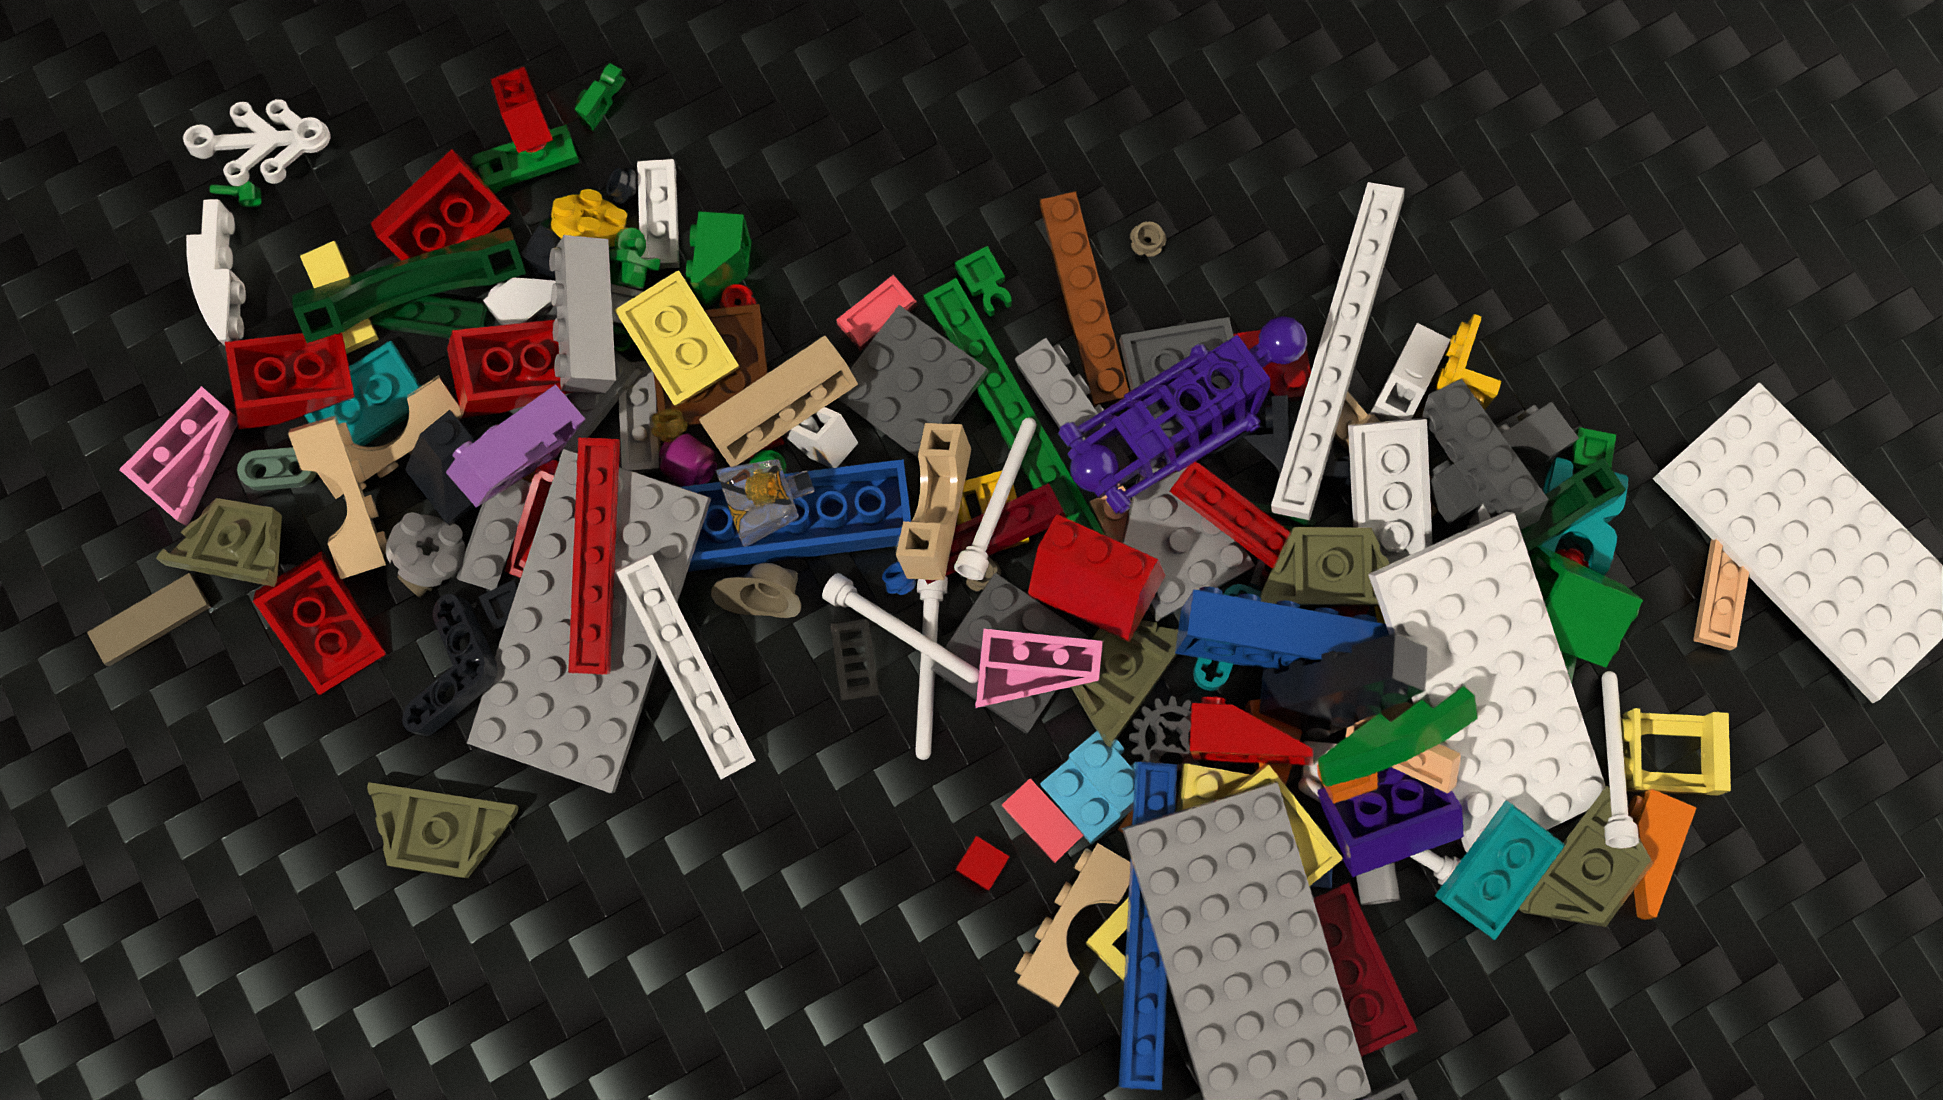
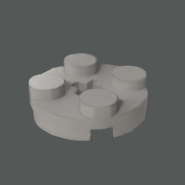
M413 512L407 513L402 521L393 527L386 543V557L389 563H391V560L393 561L394 565L399 569L397 574L404 580L424 587L441 585L443 580H447L450 577L453 579L462 566V560L466 552L465 544L462 540L463 532L458 525L453 523L449 526L443 519L438 517L420 515ZM426 545L432 548L433 551L429 556L422 554V548L417 546Z

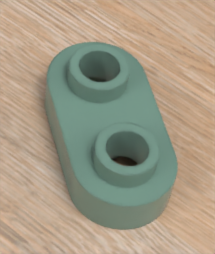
M293 447L251 451L241 458L237 467L240 480L249 488L258 491L303 487L311 483L317 474L314 471L303 470L300 474L294 475V468L299 465ZM266 467L265 475L257 478L256 472L258 469Z

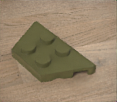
M216 498L203 510L198 519L192 521L181 531L186 538L170 553L163 549L158 553L156 559L165 566L275 587L278 576L282 515L272 507Z
M1294 527L1291 529L1259 597L1261 602L1276 604L1278 601H1291L1298 603L1300 606L1380 607L1368 574L1390 563L1382 555L1379 548L1380 544L1372 528Z
M1142 620L1130 642L1100 628L1091 639L1103 641L1099 681L1072 686L1071 688L1104 743L1110 748L1178 655L1175 654L1178 629L1158 627L1157 622Z
M368 782L367 787L369 795L372 796L377 815L375 820L378 832L383 838V851L387 866L468 879L516 816L519 806L377 783Z
M1606 786L1563 842L1565 847L1519 907L1521 912L1606 927L1654 864L1640 838L1637 845L1629 848H1613L1605 843L1604 827L1608 824V819L1612 817L1610 787Z

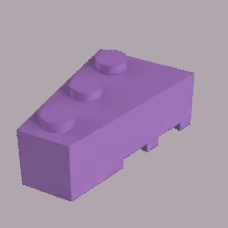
M554 385L504 422L488 429L474 443L467 441L452 454L455 460L446 473L473 505L478 507L534 472L537 467L555 459L586 419L557 385Z

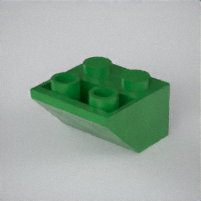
M699 211L697 224H692L690 229V246L695 248L693 260H687L686 282H691V290L702 308H709L722 297V293L727 287L739 284L748 277L751 239L744 215Z

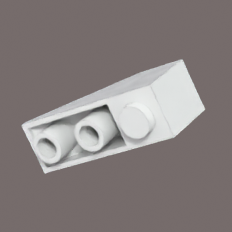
M1417 323L1369 415L1374 414L1380 422L1412 419L1450 339Z

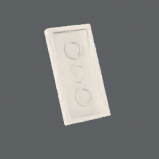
M1416 418L1348 425L1353 528H1372L1380 544V551L1390 564L1432 546L1427 419Z

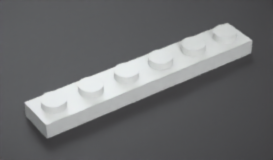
M649 553L615 570L720 779L755 762L653 555Z

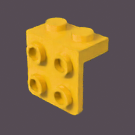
M1474 314L1468 323L1461 322L1456 335H1452L1445 356L1449 357L1445 368H1441L1434 389L1439 390L1462 379L1485 410L1497 396L1501 381L1465 369L1482 316Z

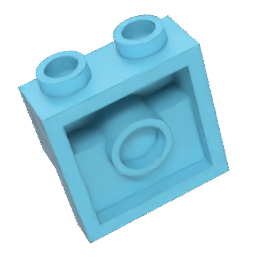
M1098 731L1071 752L1069 759L1040 783L1045 793L1091 845L1133 810L1136 762L1130 766L1121 756L1125 750L1120 742L1116 740L1110 748L1104 743Z

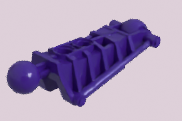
M1280 316L1271 319L1262 327L1259 334V343L1251 349L1246 347L1238 335L1233 336L1210 352L1204 344H1197L1191 349L1190 356L1126 393L1124 399L1079 426H1076L1074 422H1067L1059 428L1058 434L1067 447L1072 448L1067 455L1072 460L1070 463V473L1074 482L1086 491L1095 492L1098 498L1107 496L1106 501L1115 514H1123L1130 509L1132 502L1129 499L1174 471L1180 472L1245 430L1251 433L1256 431L1261 423L1256 415L1270 388V378L1263 370V367L1271 362L1284 365L1298 360L1304 354L1307 347V335L1303 325L1290 317ZM1223 376L1229 381L1230 387L1220 390L1212 384L1211 378ZM1184 397L1194 398L1198 402L1199 408L1194 411L1185 410L1180 405L1179 400ZM1166 406L1170 408L1156 419L1152 416ZM1125 408L1128 409L1126 412H1124L1118 417L1115 415L1120 411L1124 410ZM1233 416L1235 420L1225 426L1222 425L1223 422ZM1174 418L1184 429L1168 438L1161 426ZM1105 422L1106 425L1085 440L1082 439L1085 432ZM1207 433L1210 434V435L1207 436L1206 438H1204V439H1202L1201 441H1199V438H1201V437L1204 436L1205 434H1207ZM1119 434L1122 435L1138 457L1136 461L1120 472L1116 455L1108 447L1100 445L1110 437H1116ZM1183 448H1187L1185 451L1181 452L1176 456L1175 453L1182 450ZM1162 461L1167 464L1163 468L1153 473V466L1159 464ZM1138 473L1145 478L1126 491L1118 489L1119 486Z

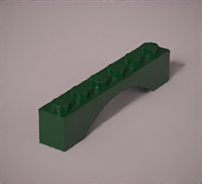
M510 227L293 294V310L306 343L344 332L377 313L420 297L458 288L492 285L524 275L526 272Z
M1604 458L1571 476L1545 494L1549 500L1539 521L1520 530L1527 553L1613 504L1625 492L1626 489Z

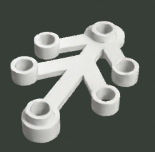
M277 99L267 105L266 112L272 123L276 125L285 124L291 130H275L255 114L248 103L238 102L230 109V115L234 123L239 127H248L255 133L214 135L208 126L195 125L185 132L183 141L190 154L201 159L211 157L216 150L251 148L240 158L227 163L224 167L223 172L228 182L233 186L245 184L250 177L248 170L278 146H287L275 158L266 159L260 166L265 180L274 184L281 182L285 178V168L304 152L314 153L326 147L330 141V132L323 122L312 117L301 119L289 109L285 101ZM272 169H277L275 172L269 173ZM241 171L239 174L233 175L235 172Z

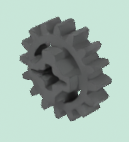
M1171 696L1168 706H1164L1159 698L1154 701V711L1144 706L1140 711L1144 721L1134 719L1131 724L1135 729L1139 730L1138 733H1132L1128 737V741L1138 744L1131 751V756L1137 757L1141 755L1143 758L1142 762L1162 763L1159 760L1163 757L1175 758L1180 763L1176 764L1177 773L1180 777L1183 764L1201 766L1198 761L1193 759L1190 753V745L1188 744V734L1191 732V712L1189 711L1191 701L1187 700L1180 707L1177 706L1176 698ZM1163 715H1176L1183 719L1179 722L1167 721ZM1147 727L1150 728V732L1154 735V745L1149 750L1145 741ZM1163 732L1168 735H1172L1174 732L1178 734L1179 739L1176 742L1178 747L1174 744L1168 747L1165 746L1163 741L1166 736Z

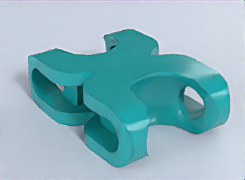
M1559 457L1554 459L1548 467L1542 488L1544 494L1573 476V464L1571 461ZM1614 472L1626 489L1625 492L1613 504L1541 546L1555 552L1559 540H1571L1579 544L1583 550L1584 560L1589 563V569L1605 575L1610 569L1617 543L1615 529L1607 523L1624 508L1628 477L1625 474Z

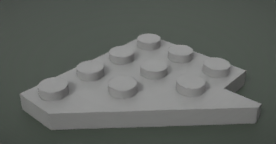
M1185 448L1175 453L1176 456L1185 451ZM1162 461L1159 464L1153 466V473L1163 468L1167 464ZM1186 468L1180 472L1174 471L1132 497V504L1130 505L1121 541L1125 545L1159 559L1166 576L1148 607L1156 622L1181 609L1194 589L1199 590L1200 587L1219 588L1255 566L1243 546L1169 492ZM1138 473L1136 484L1145 479L1140 473Z

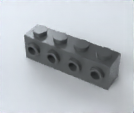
M1462 379L1457 380L1429 394L1422 418L1427 419L1428 429L1439 441L1449 459L1458 468L1471 490L1474 491L1488 511L1490 517H1496L1504 512L1514 513L1520 530L1538 522L1549 499Z

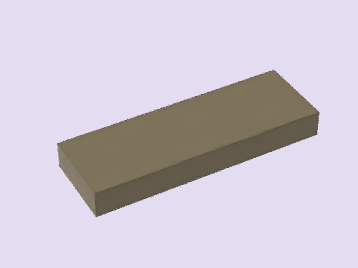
M188 573L87 633L103 663L110 667L211 608L194 575Z

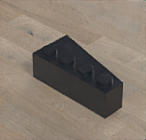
M1392 634L1353 645L1352 653L1336 651L1324 653L1321 656V661L1307 665V662L1304 660L1289 663L1288 671L1279 673V670L1274 667L1263 670L1259 713L1306 731L1310 737L1327 738L1334 732L1345 727H1351L1356 722L1378 715L1385 709L1396 704L1405 703L1408 699L1425 692L1427 647L1398 634Z

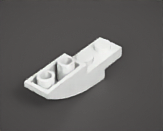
M218 199L203 200L202 234L187 235V262L193 293L199 309L214 335L225 346V342L239 341V339L243 338L244 324L240 317V305L245 302L246 290L244 283L230 270L233 265V256L229 247V235L234 233V217Z

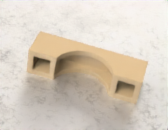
M439 375L407 395L409 418L404 430L396 439L376 447H366L355 443L347 446L351 460L359 459L366 479L376 473L379 478H382L399 466L396 460L408 452L411 455L420 433L448 410H451L460 419L462 418L459 403ZM318 473L335 499L343 495L341 488L331 478ZM364 481L360 482L362 490L365 489L367 486Z
M335 415L290 429L288 434L301 470L314 471L326 475L341 488L347 502L346 519L342 526L328 540V546L340 579L386 565L387 537L384 531L377 533L372 518L379 517L372 495L365 497L360 482L366 481L359 459L351 460L347 446L352 445L353 441L346 422L339 424Z
M925 423L918 453L921 480L919 502L913 519L910 522L903 521L896 557L907 579L945 580L972 450L962 424Z
M1097 843L1093 851L1085 848L1074 867L1081 872L1074 885L1066 882L1055 900V903L1061 906L1055 918L1052 920L1046 916L1034 936L1041 940L1034 954L1026 951L1015 969V972L1021 975L1017 982L1019 985L1057 1008L1061 1005L1079 973L1071 961L1066 944L1067 931L1071 920L1079 911L1097 903L1118 904L1129 886L1130 862Z

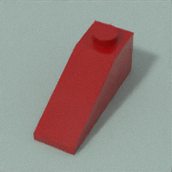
M525 67L492 78L491 82L501 115L517 152L526 151L531 153L544 148L547 142L552 141L553 138Z

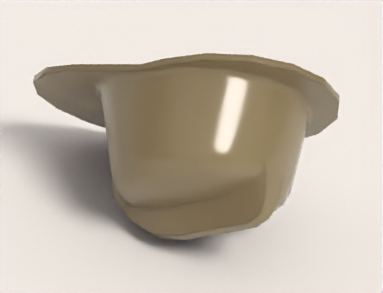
M772 563L756 564L743 578L723 579L716 582L711 589V597L717 605L737 614L791 618L801 612L802 605L795 594L798 581L797 572Z

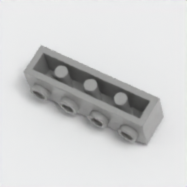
M563 235L556 248L551 249L549 259L550 270L555 271L556 280L551 290V303L553 306H557V318L553 324V339L559 342V354L555 358L554 365L555 376L560 377L561 391L605 394L616 381L608 239Z
M1047 338L1015 358L1019 370L1059 428L1067 422H1074L1076 426H1079L1104 411L1100 404L1093 407L1086 397L1091 391L1079 374L1073 377L1066 368L1070 360L1059 344L1052 347ZM1105 422L1085 432L1082 439L1085 440L1106 425ZM1121 435L1116 438L1112 436L1100 444L1108 447L1116 455L1119 462V472L1131 464L1128 456L1133 454V452Z

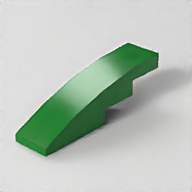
M1463 686L1433 709L1426 702L1420 700L1392 722L1381 713L1376 715L1317 759L1322 782L1329 787L1366 777L1405 762L1446 741L1478 719L1475 695Z

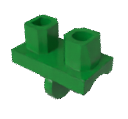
M628 227L621 229L614 240L615 249L609 250L611 284L623 287L644 288L647 271L659 270L661 259L641 258L646 249V240L643 233L637 228Z

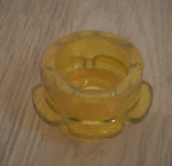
M665 409L657 412L652 417V435L660 437L665 442L675 440L680 435H683L682 432L688 428V422L684 421L682 413L678 409Z
M756 469L754 476L748 477L746 480L745 492L747 499L753 500L756 507L773 504L776 500L777 481L772 472H763L762 469Z

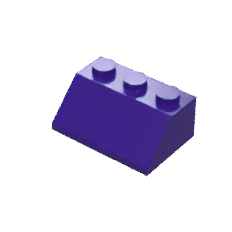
M1392 767L1377 772L1378 789L1337 803L1331 801L1325 788L1317 790L1336 848L1352 877L1464 837L1462 806L1452 790L1449 793H1445Z

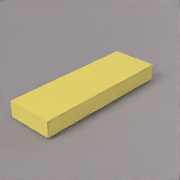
M335 241L300 256L314 288L351 277ZM370 317L342 332L346 354L379 340L375 328L371 324Z

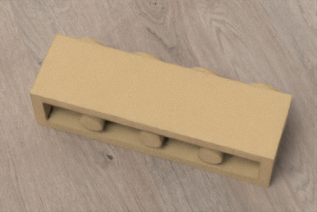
M823 336L700 418L699 421L733 469L857 386L858 383L845 360L828 338Z

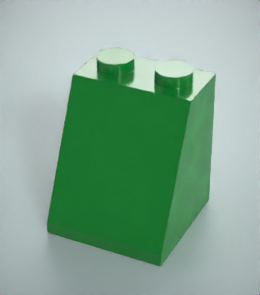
M1539 546L1528 553L1560 651L1606 668L1612 656L1619 650L1620 642L1629 625L1637 617L1643 600L1625 585L1545 547Z

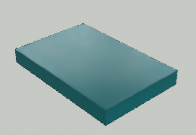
M392 341L387 342L349 366L354 398L306 414L304 416L307 421L312 423L336 415L339 424L346 422L353 443L365 446L409 418L407 395L421 387V385Z
M1505 800L1435 896L1495 940L1565 847V844L1512 803Z

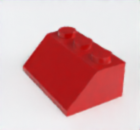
M451 149L374 219L371 225L376 236L402 261L488 234L511 213L481 178Z
M1056 514L1038 546L1028 595L1130 642L1166 575L1159 559Z

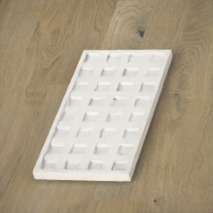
M1760 382L1653 478L1713 541L1717 539L1723 545L1722 550L1739 567L1743 566L1749 572V578L1872 703L1880 700L1943 639V565Z
M1504 512L1368 574L1389 635L1398 634L1427 647L1425 692L1412 697L1414 705L1423 700L1433 709L1463 686L1475 695L1478 719L1446 741L1440 743L1461 754L1457 784L1452 791L1463 810L1464 837L1461 840L1466 853L1505 800L1512 803L1545 830L1587 811L1606 786L1515 514Z

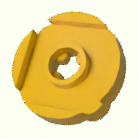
M584 189L580 192V195H568L554 200L551 212V227L560 238L563 235L608 239V245L612 247L614 246L617 233L625 228L627 213L614 204L602 199V195L592 189Z

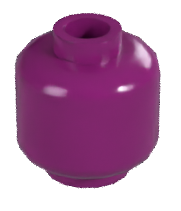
M690 434L680 435L675 440L669 438L659 452V457L662 458L660 464L661 473L681 487L707 484L717 468V463L714 462V451Z

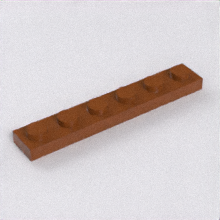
M1076 192L1040 199V208L1085 379L1091 391L1092 405L1096 407L1099 404L1101 406L1115 404L1124 399V395L1129 392L1077 194Z

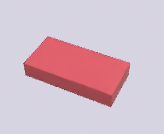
M892 275L836 319L838 326L861 351L870 344L898 305L910 312L917 306V301L899 280Z
M1031 779L1025 782L1002 804L1005 811L1054 863L1084 836Z

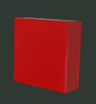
M976 836L957 866L956 871L990 891L1010 856Z

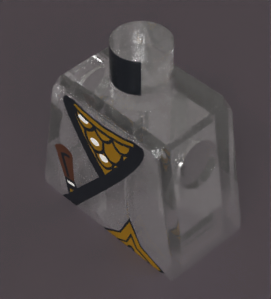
M775 459L716 470L739 538L744 547L795 521L799 516L793 499L815 492L807 470L785 477L779 460Z

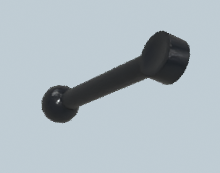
M1258 417L1261 423L1256 431L1260 432L1265 428L1266 422L1263 418ZM1245 430L1200 458L1199 461L1203 465L1210 464L1215 455L1243 439V436L1251 434V432Z

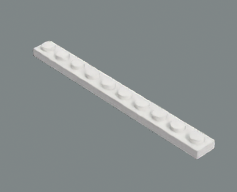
M1370 182L1367 184L1271 504L1273 513L1310 520L1404 199V188Z

